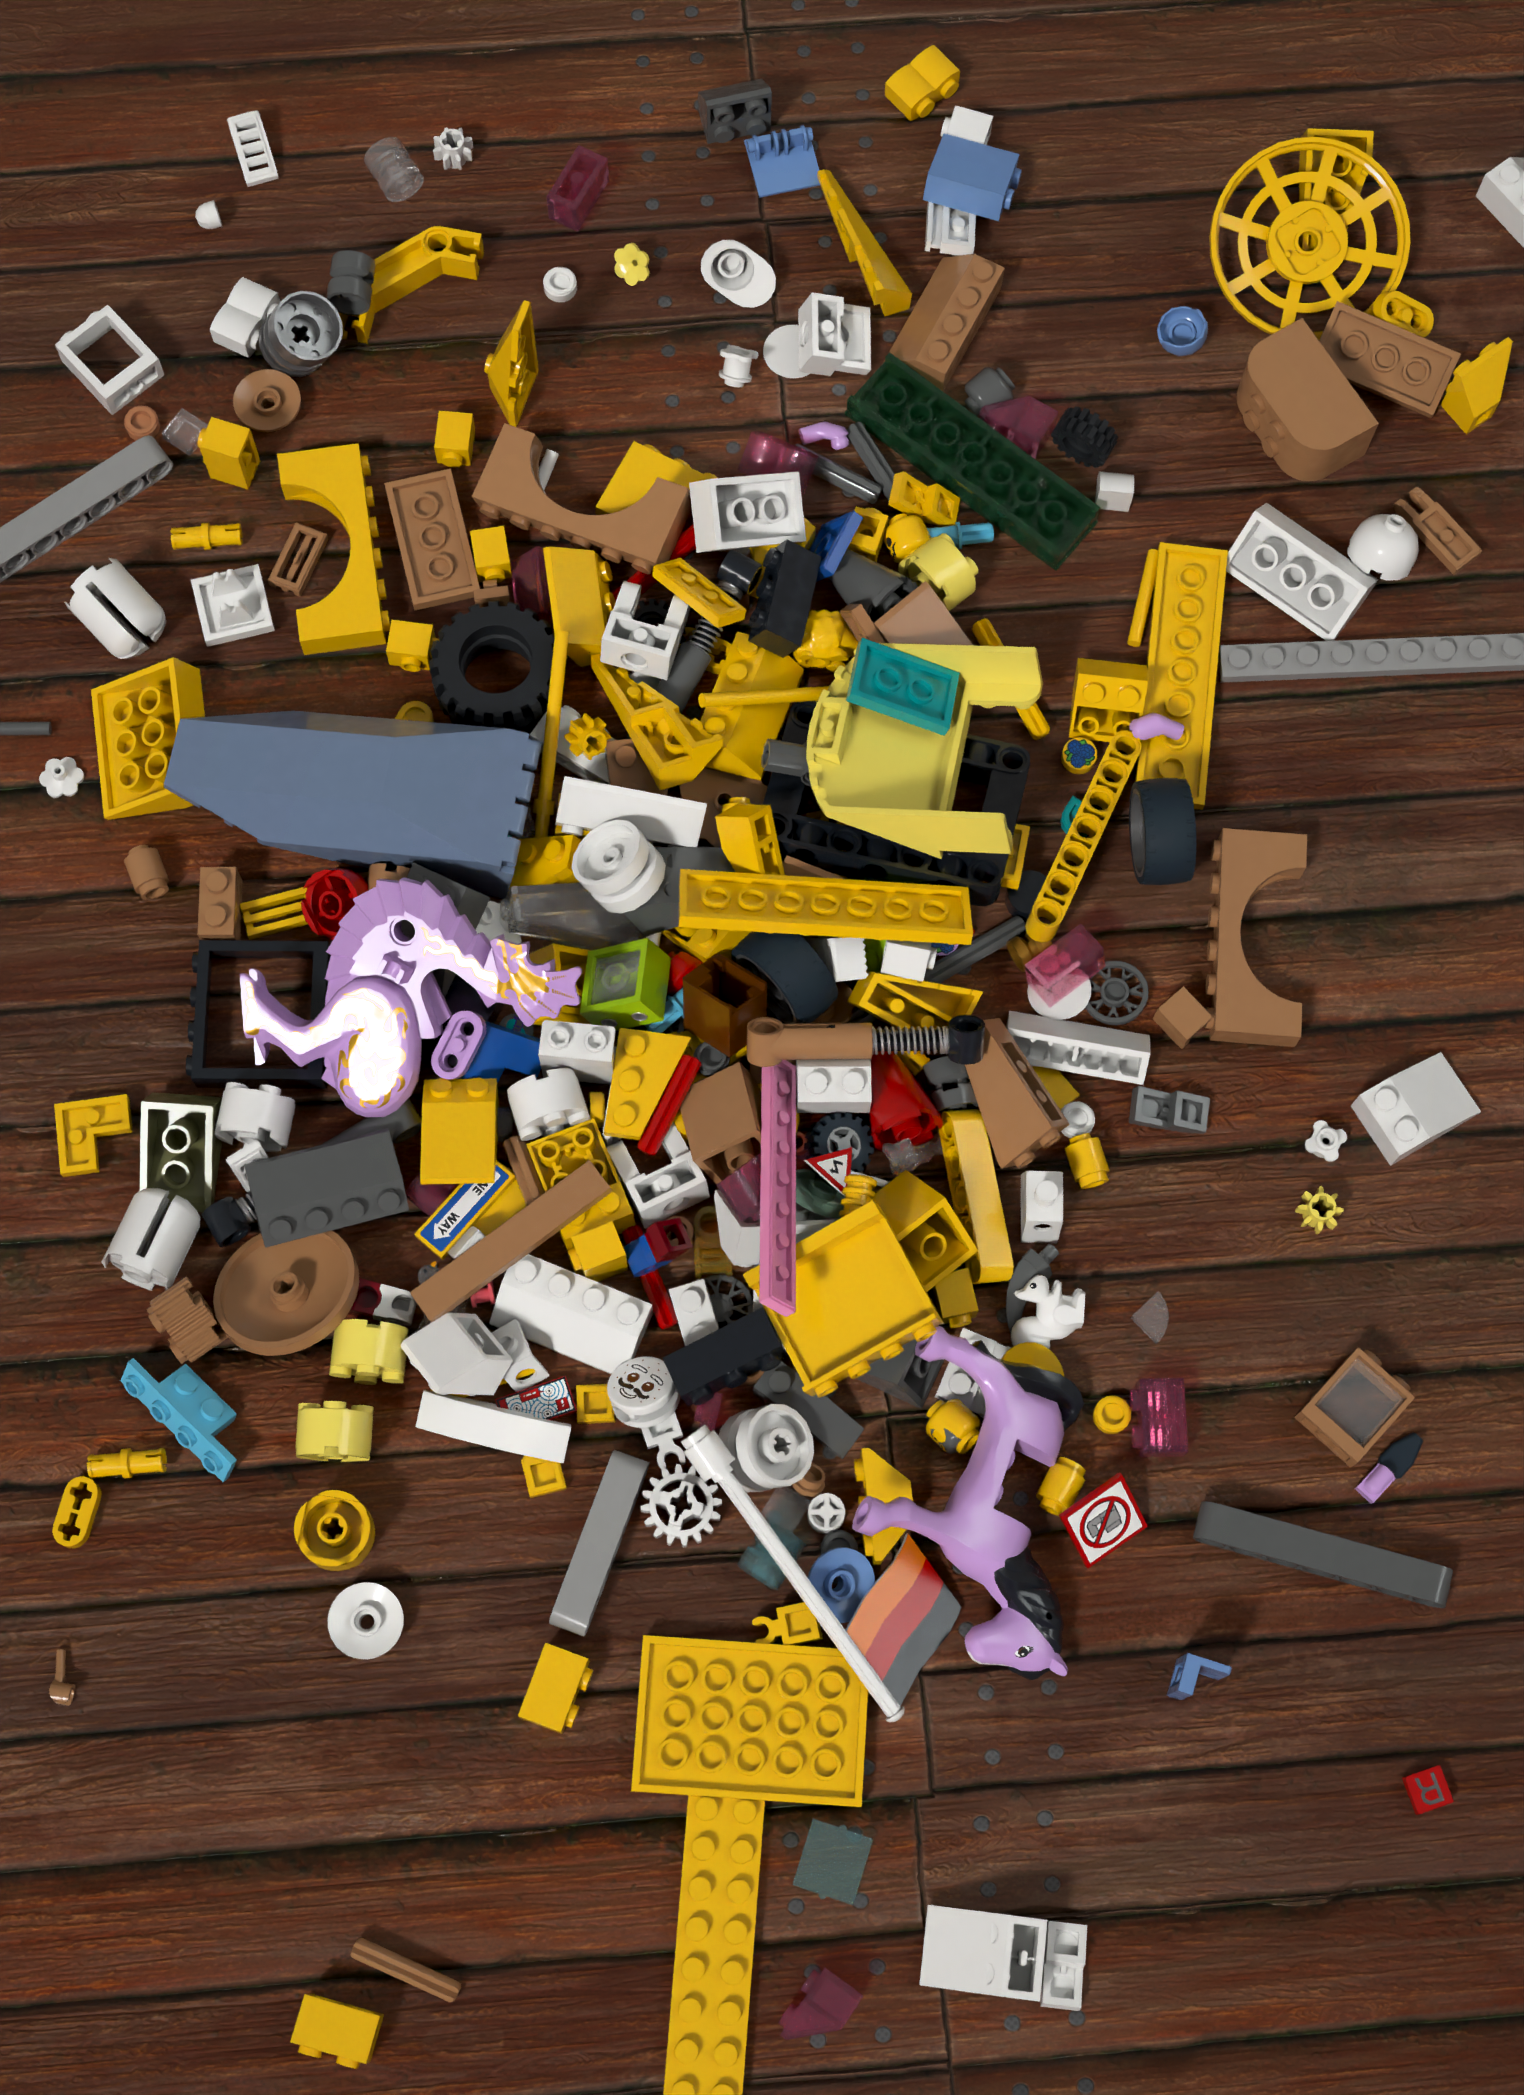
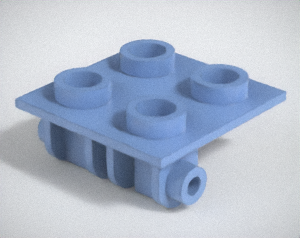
M800 125V128L789 131L781 129L780 133L771 131V134L756 136L755 134L752 135L751 139L744 140L759 198L820 186L817 178L819 167L812 145L813 132L811 127Z

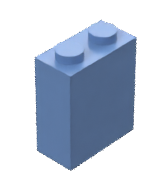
M944 133L927 174L923 200L999 221L1003 208L1010 209L1015 191L1011 188L1017 189L1022 169L1017 168L1020 154Z

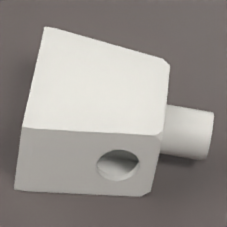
M1025 1171L1021 1174V1242L1057 1243L1063 1224V1172ZM1047 1224L1050 1227L1039 1228L1036 1225Z

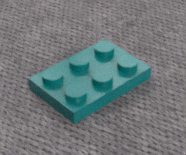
M862 638L857 645L846 701L945 736L950 729L960 673Z

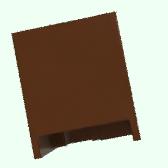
M718 953L683 977V1027L728 1057L733 1056L747 1045L748 1022L756 1018L767 1017V982Z

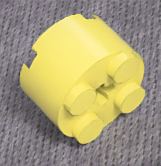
M942 533L938 537L931 538L899 563L898 571L911 578L918 587L926 581L947 610L951 611L974 593L976 589L974 576L978 574V567L971 558L962 555L955 547L949 535Z
M363 1319L342 1320L340 1325L334 1330L329 1375L340 1378H350L353 1375L355 1376V1383L375 1385L377 1378H382V1381L388 1383H404L407 1355L401 1349V1343L408 1338V1328L380 1321V1325L368 1324V1320Z
M324 1401L323 1408H321L320 1404L299 1403L295 1446L296 1457L315 1461H328V1459L341 1460V1462L369 1461L374 1407L352 1405L350 1410L346 1408V1402Z

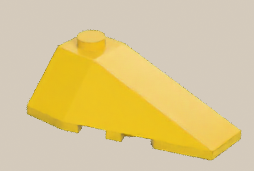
M1308 128L1301 136V138L1322 137L1335 139L1355 146L1369 156H1373L1374 131ZM1300 151L1299 172H1318L1323 151ZM1337 155L1331 176L1337 177L1349 184L1360 194L1368 173L1347 158ZM1299 183V202L1310 201L1314 183ZM1327 188L1323 204L1331 207L1338 215L1353 207L1352 203L1344 195L1333 188ZM1309 234L1299 236L1300 248L1302 250H1314L1316 242L1313 236Z
M526 300L522 302L501 337L495 353L488 355L484 372L488 374L489 386L509 425L514 427L518 425L539 371L531 302Z

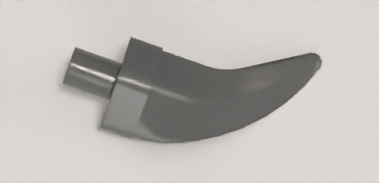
M1048 1244L1039 1254L1030 1248L1022 1256V1259L1013 1271L1006 1296V1316L1010 1334L1016 1321L1021 1319L1026 1303L1025 1300L1015 1296V1291L1023 1289L1028 1281L1036 1275H1044L1047 1279L1053 1275L1049 1264L1059 1255V1252L1051 1244Z

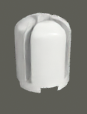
M109 558L112 564L105 565L98 570L92 565L76 579L70 587L75 593L70 600V604L67 602L65 604L112 655L120 659H130L141 655L150 647L108 602L111 601L134 627L145 636H149L154 642L158 640L166 624L165 612L117 559Z
M144 1188L133 1196L101 1262L105 1268L109 1262L122 1270V1279L152 1291L154 1285L164 1286L166 1290L173 1285L200 1228V1215L188 1200L178 1195L174 1197L166 1212L169 1203L167 1198L169 1191L160 1188Z

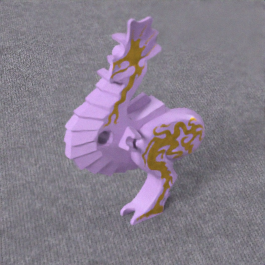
M405 877L399 879V881L378 879L376 880V887L353 898L355 905L338 923L340 929L326 951L331 957L325 977L328 980L325 1007L314 1020L302 1019L290 1012L269 993L265 977L259 970L249 969V974H240L244 1034L246 1038H254L255 1064L261 1065L265 1063L269 1055L270 1043L281 1047L300 1067L324 1057V1066L327 1068L321 1079L337 1090L347 1108L355 1114L364 1117H386L397 1111L412 1095L419 1079L422 1039L437 1038L444 1032L442 1024L453 1016L433 975L435 969H449L459 975L476 989L487 1008L496 1002L512 1005L520 1020L527 1027L534 1024L542 1016L555 1019L558 1017L563 1005L577 1006L581 1002L576 989L577 979L582 974L580 967L576 966L567 970L555 971V958L544 964H535L529 958V942L516 944L505 940L504 934L489 941L483 932L477 934L465 914H459L449 894L444 896L429 880L422 883ZM403 920L413 924L415 928L413 938L403 934L401 930Z

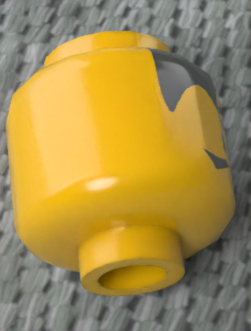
M955 1398L947 1402L939 1400L928 1410L926 1416L929 1420L926 1425V1433L946 1453L953 1454L959 1452L964 1454L976 1444L980 1433V1419L961 1400Z

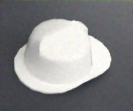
M721 240L712 244L705 251L701 259V273L704 280L733 303L742 307L754 308L763 305L772 297L776 286L774 271L764 258L746 245L735 240Z

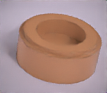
M136 406L130 409L124 418L127 433L136 441L148 435L155 437L160 430L158 416L148 406Z

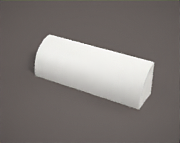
M1009 1011L1006 1028L1030 1065L1144 1085L1151 1053L1150 1035Z

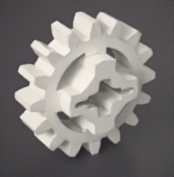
M676 1464L674 1474H670L665 1468L661 1469L663 1479L659 1481L651 1477L649 1481L654 1488L653 1491L643 1490L642 1493L645 1499L650 1500L649 1504L641 1506V1512L651 1514L644 1521L645 1526L651 1527L656 1525L654 1537L658 1539L663 1534L667 1535V1545L669 1546L674 1543L675 1538L681 1540L683 1548L687 1547L688 1538L693 1537L698 1544L701 1543L700 1532L704 1530L706 1533L712 1534L714 1529L709 1524L710 1520L720 1521L721 1518L720 1514L713 1511V1508L722 1505V1499L712 1497L718 1491L717 1484L707 1486V1481L704 1482L701 1476H695L696 1469L693 1465L688 1473L682 1472L680 1464ZM681 1481L679 1488L671 1492L662 1491L669 1484ZM695 1485L703 1492L707 1506L704 1503L697 1502L693 1494ZM687 1490V1504L692 1508L690 1510L684 1509L682 1515L680 1514L678 1521H676V1508L672 1502H679ZM656 1506L667 1511L670 1517L668 1526L660 1520ZM692 1519L701 1520L695 1527L682 1530L684 1523Z

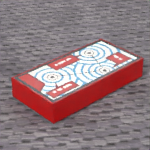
M566 1376L495 1399L497 1407L530 1413L536 1418L551 1421L577 1413Z

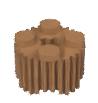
M187 1276L149 1301L151 1307L146 1309L149 1313L148 1317L157 1331L161 1334L166 1330L170 1335V1338H168L169 1347L181 1364L187 1360L192 1363L228 1338L222 1327L218 1330L214 1327L217 1324L216 1317L199 1291L194 1294L189 1291L193 1286Z

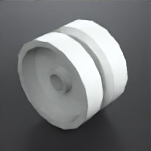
M618 819L605 822L590 831L579 843L572 861L574 876L580 884L591 892L593 898L608 912L620 914L635 910L645 904L658 891L664 879L666 867L662 855L647 841L643 833L631 822Z
M769 1404L757 1409L741 1411L729 1417L720 1429V1439L735 1458L730 1463V1466L733 1468L732 1473L745 1492H762L773 1488L791 1486L802 1480L811 1467L814 1446L809 1426L796 1410L785 1404Z

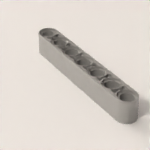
M148 435L138 439L0 527V582L168 475L173 468V462L154 437Z

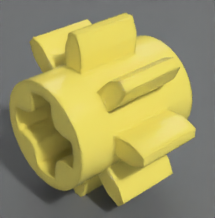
M1322 1186L1317 1189L1314 1196L1307 1191L1304 1192L1301 1197L1306 1205H1299L1295 1209L1296 1213L1303 1216L1304 1221L1301 1227L1303 1228L1307 1225L1315 1227L1316 1234L1322 1231L1325 1224L1333 1230L1337 1226V1222L1332 1216H1339L1344 1211L1343 1208L1336 1207L1335 1199L1338 1194L1335 1193L1330 1196L1324 1193ZM1316 1204L1320 1205L1321 1211L1326 1212L1323 1217L1319 1216L1318 1210L1312 1209Z

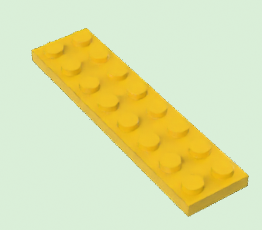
M1160 542L1147 655L1148 686L1143 716L1151 713L1163 715L1183 724L1184 731L1178 740H1173L1164 735L1141 740L1142 748L1137 758L1135 782L1156 778L1186 779L1191 789L1194 809L1203 810L1206 796L1228 550Z
M680 869L678 927L765 932L769 934L783 933L804 936L816 935L839 938L946 943L950 945H971L973 928L968 887Z
M688 1795L663 2095L743 2094L764 1800Z

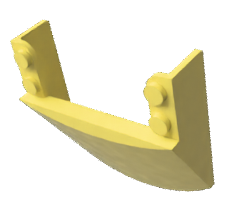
M879 643L960 673L950 729L945 736L847 702L846 697L856 654L855 649L853 651L854 657L845 667L840 665L834 672L835 679L828 690L823 689L809 724L806 749L809 779L815 798L824 815L942 859L943 851L1011 854L1013 838L1011 831L1007 827L1005 814L952 811L973 705H981L984 708H993L995 706H1015L1018 709L1030 708L1041 696L1043 687L1037 649L1035 647Z

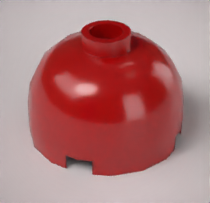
M330 868L314 873L305 883L304 888H307L306 898L301 900V909L305 921L314 933L319 936L325 935L330 940H333L340 929L338 923L355 905L353 898L369 891L366 880L356 872L343 868Z

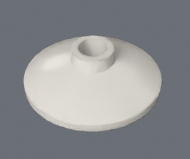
M371 1582L357 1583L343 1590L333 1601L328 1614V1631L332 1641L340 1651L356 1659H374L387 1653L398 1642L404 1626L403 1609L397 1597L386 1587ZM366 1615H371L374 1618V1625L370 1629H363L361 1627V1619Z

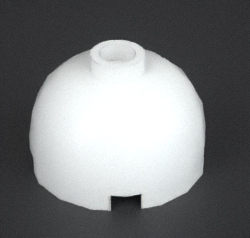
M1373 515L1362 521L1353 533L1347 554L1352 563L1368 575L1373 570L1382 573L1380 579L1400 580L1408 576L1417 560L1419 552L1418 536L1411 525L1399 515Z

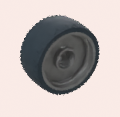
M1156 778L1137 781L1132 785L1129 806V834L1133 868L1139 884L1170 885L1191 881L1193 878L1196 864V822L1192 793L1186 779Z
M750 932L731 952L732 961L767 982V1011L775 1019L781 1021L782 1024L811 1023L823 1014L838 998V988L829 969L810 944L799 934Z

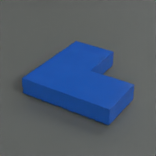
M485 1021L486 1035L468 1071L458 1079L497 1078L498 1084L504 1068L530 1076L535 1074L537 1078L541 1070L538 1056L540 1039Z

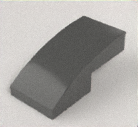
M1137 1086L1132 1089L1129 1123L1157 1129L1204 1134L1207 1130L1210 1098L1178 1090L1168 1093Z

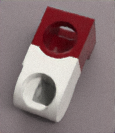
M359 1278L357 1296L347 1315L362 1316L379 1321L385 1320L394 1324L410 1326L417 1302L409 1291Z

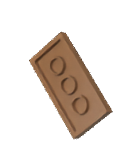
M1339 301L1336 302L1319 340L1350 384L1429 418L1433 417L1461 353Z
M451 468L384 483L414 611L473 598V590L480 589Z

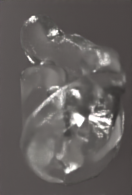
M940 1137L935 1142H926L922 1146L913 1147L909 1138L895 1144L885 1143L882 1146L883 1153L889 1159L890 1170L893 1175H900L905 1170L912 1172L919 1165L931 1161L935 1155H943Z

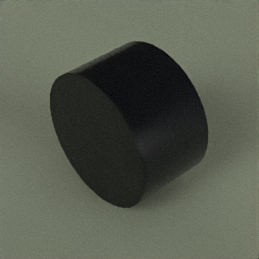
M1034 870L1022 871L1018 890L1007 889L1005 904L1013 917L1020 916L1024 922L1027 921L1046 880L1044 874Z

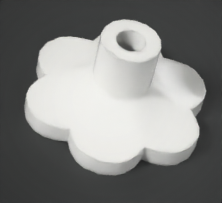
M65 757L61 760L50 759L46 762L45 771L39 776L41 785L46 787L47 793L53 798H59L62 795L68 797L75 795L78 791V784L84 780L83 771L77 767L75 760L71 757Z

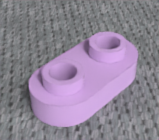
M459 1011L450 1018L431 1057L432 1068L439 1077L443 1079H457L468 1071L486 1035V1023L480 1014L474 1011ZM468 1022L474 1026V1032L470 1036L464 1032V1026ZM451 1054H454L458 1060L454 1068L448 1065V1057Z

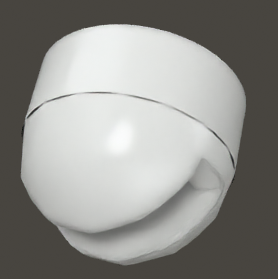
M214 200L205 202L198 207L195 217L202 228L215 229L222 227L221 218Z

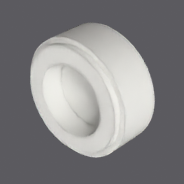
M555 267L544 276V292L550 300L566 302L576 294V276L570 269Z
M1071 1102L1062 1108L1061 1112L1069 1122V1125L1061 1131L1066 1137L1071 1139L1077 1135L1092 1131L1095 1124V1115L1087 1104Z

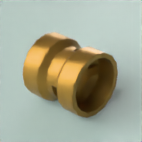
M1026 934L1023 938L1015 936L1006 942L1012 960L1022 972L1033 968L1035 961L1040 959L1047 960L1055 956V949L1051 940L1048 942H1038Z

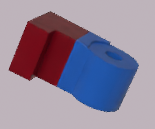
M680 1217L653 1223L646 1228L647 1232L623 1247L634 1277L651 1273L693 1248ZM669 1231H673L678 1238L677 1246H671L667 1237Z

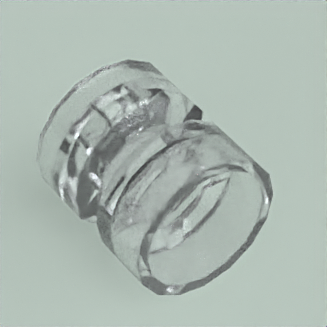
M388 137L376 142L365 154L364 163L373 178L377 180L378 186L390 202L404 201L421 188L424 181L423 175L415 162L410 159V154L397 137Z

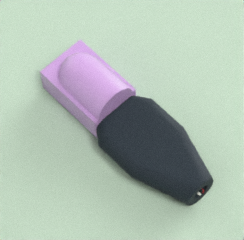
M1412 1432L1390 1444L1379 1456L1378 1464L1355 1487V1490L1370 1504L1374 1503L1395 1479L1401 1478L1412 1467L1423 1440L1416 1433Z

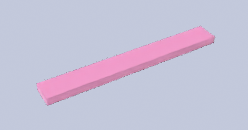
M782 1060L778 1065L762 1067L759 1302L785 1317L796 1312V1066L787 1060Z

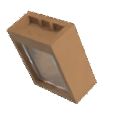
M1359 1347L1346 1358L1294 1417L1350 1468L1361 1460L1415 1398L1409 1392L1411 1389L1403 1379L1397 1375H1389L1381 1367L1382 1362L1375 1354L1369 1350H1364L1363 1352Z

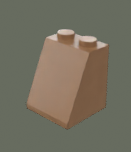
M926 581L874 622L875 627L886 643L973 645Z
M738 1062L701 1081L693 1083L680 1107L692 1160L721 1189H738L761 1178V1091L756 1079Z

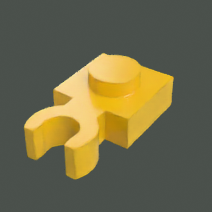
M805 1602L776 1608L778 1616L776 1620L764 1616L752 1620L754 1626L765 1624L769 1629L767 1637L756 1640V1643L773 1644L780 1636H782L783 1645H796L823 1639L820 1623Z

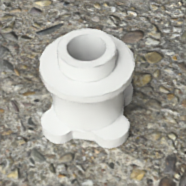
M727 345L726 349H721L720 355L725 357L723 369L719 371V376L725 379L724 383L732 387H743L744 383L751 382L752 376L749 374L752 359L758 358V352L735 345Z

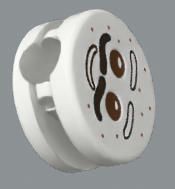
M643 1356L624 1362L614 1370L607 1384V1392L614 1414L622 1423L631 1427L646 1428L662 1423L674 1413L680 1400V1395L664 1361L655 1357Z

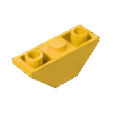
M861 1448L860 1459H854L856 1482L863 1481L865 1496H858L859 1505L868 1495L884 1503H888L897 1497H906L913 1501L911 1481L870 1448ZM889 1527L872 1537L863 1534L865 1557L872 1556L873 1565H880L908 1529Z

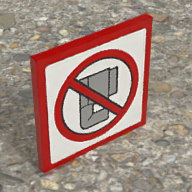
M1120 1472L1059 1514L1087 1569L1148 1527Z

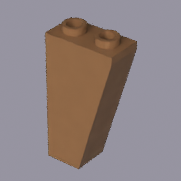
M1001 1019L983 1020L985 1023L983 1059L978 1063L965 1065L999 1166L1001 1169L1012 1166L1020 1169L1035 1160L1036 1156L1034 1153L1041 1147L1047 1148L1056 1143L1062 1137L1060 1132L1069 1125V1122Z

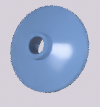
M837 1547L823 1553L814 1562L807 1577L840 1623L850 1622L862 1598L875 1583L874 1571L868 1559L857 1550L847 1547ZM837 1577L838 1584L832 1589V1582Z

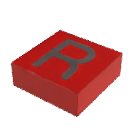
M1440 1765L1402 1777L1416 1815L1454 1802Z

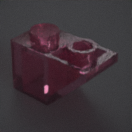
M1030 396L983 406L979 413L977 428L981 429L987 437L999 439L1009 444L1017 453L1029 455L1036 459L1056 426L1058 411Z
M823 1967L820 1973L813 1969L800 1988L806 1994L799 2005L796 2007L790 2003L778 2021L783 2026L779 2034L784 2039L789 2040L842 2030L863 1998V1995L825 1967Z

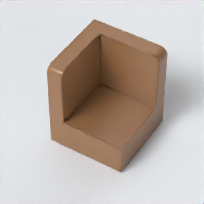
M1183 986L1157 1009L1153 1020L1183 1049L1189 1043L1191 1037L1211 1020L1212 1016Z

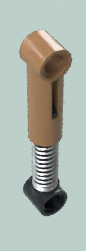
M959 1015L949 1020V1024L946 1026H937L935 1029L933 1026H930L929 1029L924 1026L921 1030L917 1026L915 1030L911 1026L908 1030L905 1026L902 1030L898 1026L895 1030L892 1026L889 1030L885 1026L882 1030L879 1026L875 1030L871 1023L782 1024L778 1019L760 1017L751 1020L747 1025V1060L755 1066L771 1067L778 1065L782 1060L872 1059L874 1051L876 1055L878 1051H881L882 1055H884V1051H888L889 1055L891 1051H894L895 1055H897V1051H901L902 1055L904 1051H907L908 1054H910V1051H914L915 1055L917 1051H920L921 1054H923V1051H927L928 1055L930 1051H933L934 1054L938 1051L940 1054H947L948 1058L955 1063L970 1065L978 1063L983 1059L985 1023L982 1019L973 1015Z

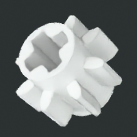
M446 127L440 137L434 136V145L436 147L433 149L434 159L438 161L442 159L445 170L448 168L462 170V166L466 161L473 160L471 151L473 148L472 137L464 138L462 128L457 130Z

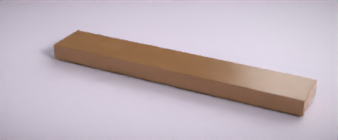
M590 1160L412 1290L410 1294L432 1323L444 1314L452 1311L613 1192L611 1187Z

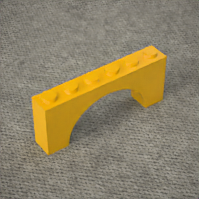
M633 441L595 507L596 515L615 513L630 507L650 490L657 477L689 488V483L718 477L711 473L703 474L696 471L681 459H671L661 454L652 445H641ZM804 518L806 541L796 542V544L809 550L815 539L816 527ZM779 544L749 547L752 559L763 564L767 552ZM766 567L763 568L762 575H761V577H760V579H759V581H758L756 587L754 588V590H753L752 593L750 594L751 596H753V597H755V598H757V599H758V597L756 596V590H757V587H758L759 583H760L761 580L763 579V576H764V572H765V568H766Z
M359 443L277 454L280 483L285 500L308 501L327 509L343 524L350 537L349 562L339 584L321 601L305 608L296 609L299 640L304 655L386 644L385 632L390 631L391 624L388 610L382 611L381 600H386L387 594L384 579H378L377 569L383 568L380 548H374L373 538L379 537L376 517H370L369 507H374L375 501L372 486H366L365 476H371L368 455H361Z

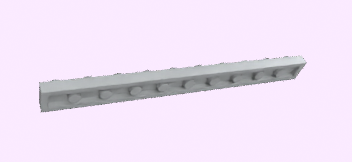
M1524 633L1219 645L1220 683L1524 670Z

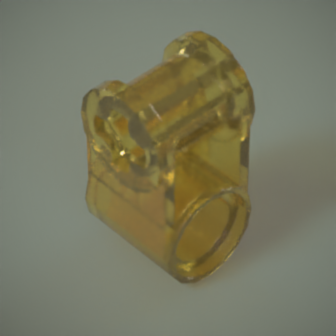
M703 1207L694 1217L695 1246H693L695 1278L701 1279L702 1275L725 1273L727 1277L732 1276V1263L721 1248L719 1230L710 1234L700 1228V1223L705 1218L713 1217L717 1219L716 1207Z

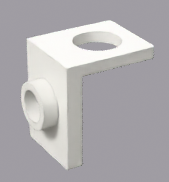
M516 1319L492 1332V1335L513 1359L503 1378L515 1392L530 1388L549 1377L548 1371L532 1354L520 1323ZM522 1370H535L534 1374L525 1380L516 1379L517 1374Z

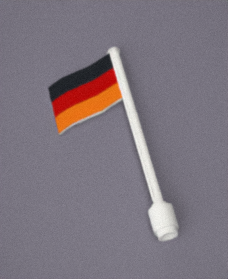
M706 1424L698 1428L681 1441L686 1449L683 1453L704 1482L712 1478L714 1483L718 1482L887 1716L885 1720L887 1722L898 1721L905 1712L904 1706H900L917 1674L949 1635L961 1609L958 1601L907 1533L894 1560L862 1598L847 1628L844 1629L733 1475V1468L730 1466V1463L735 1458L715 1430L710 1431Z

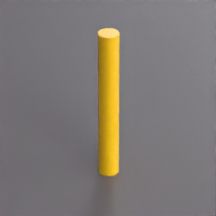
M1156 549L1148 550L1127 640V644L1133 647H1139L1143 637L1155 584L1158 550Z

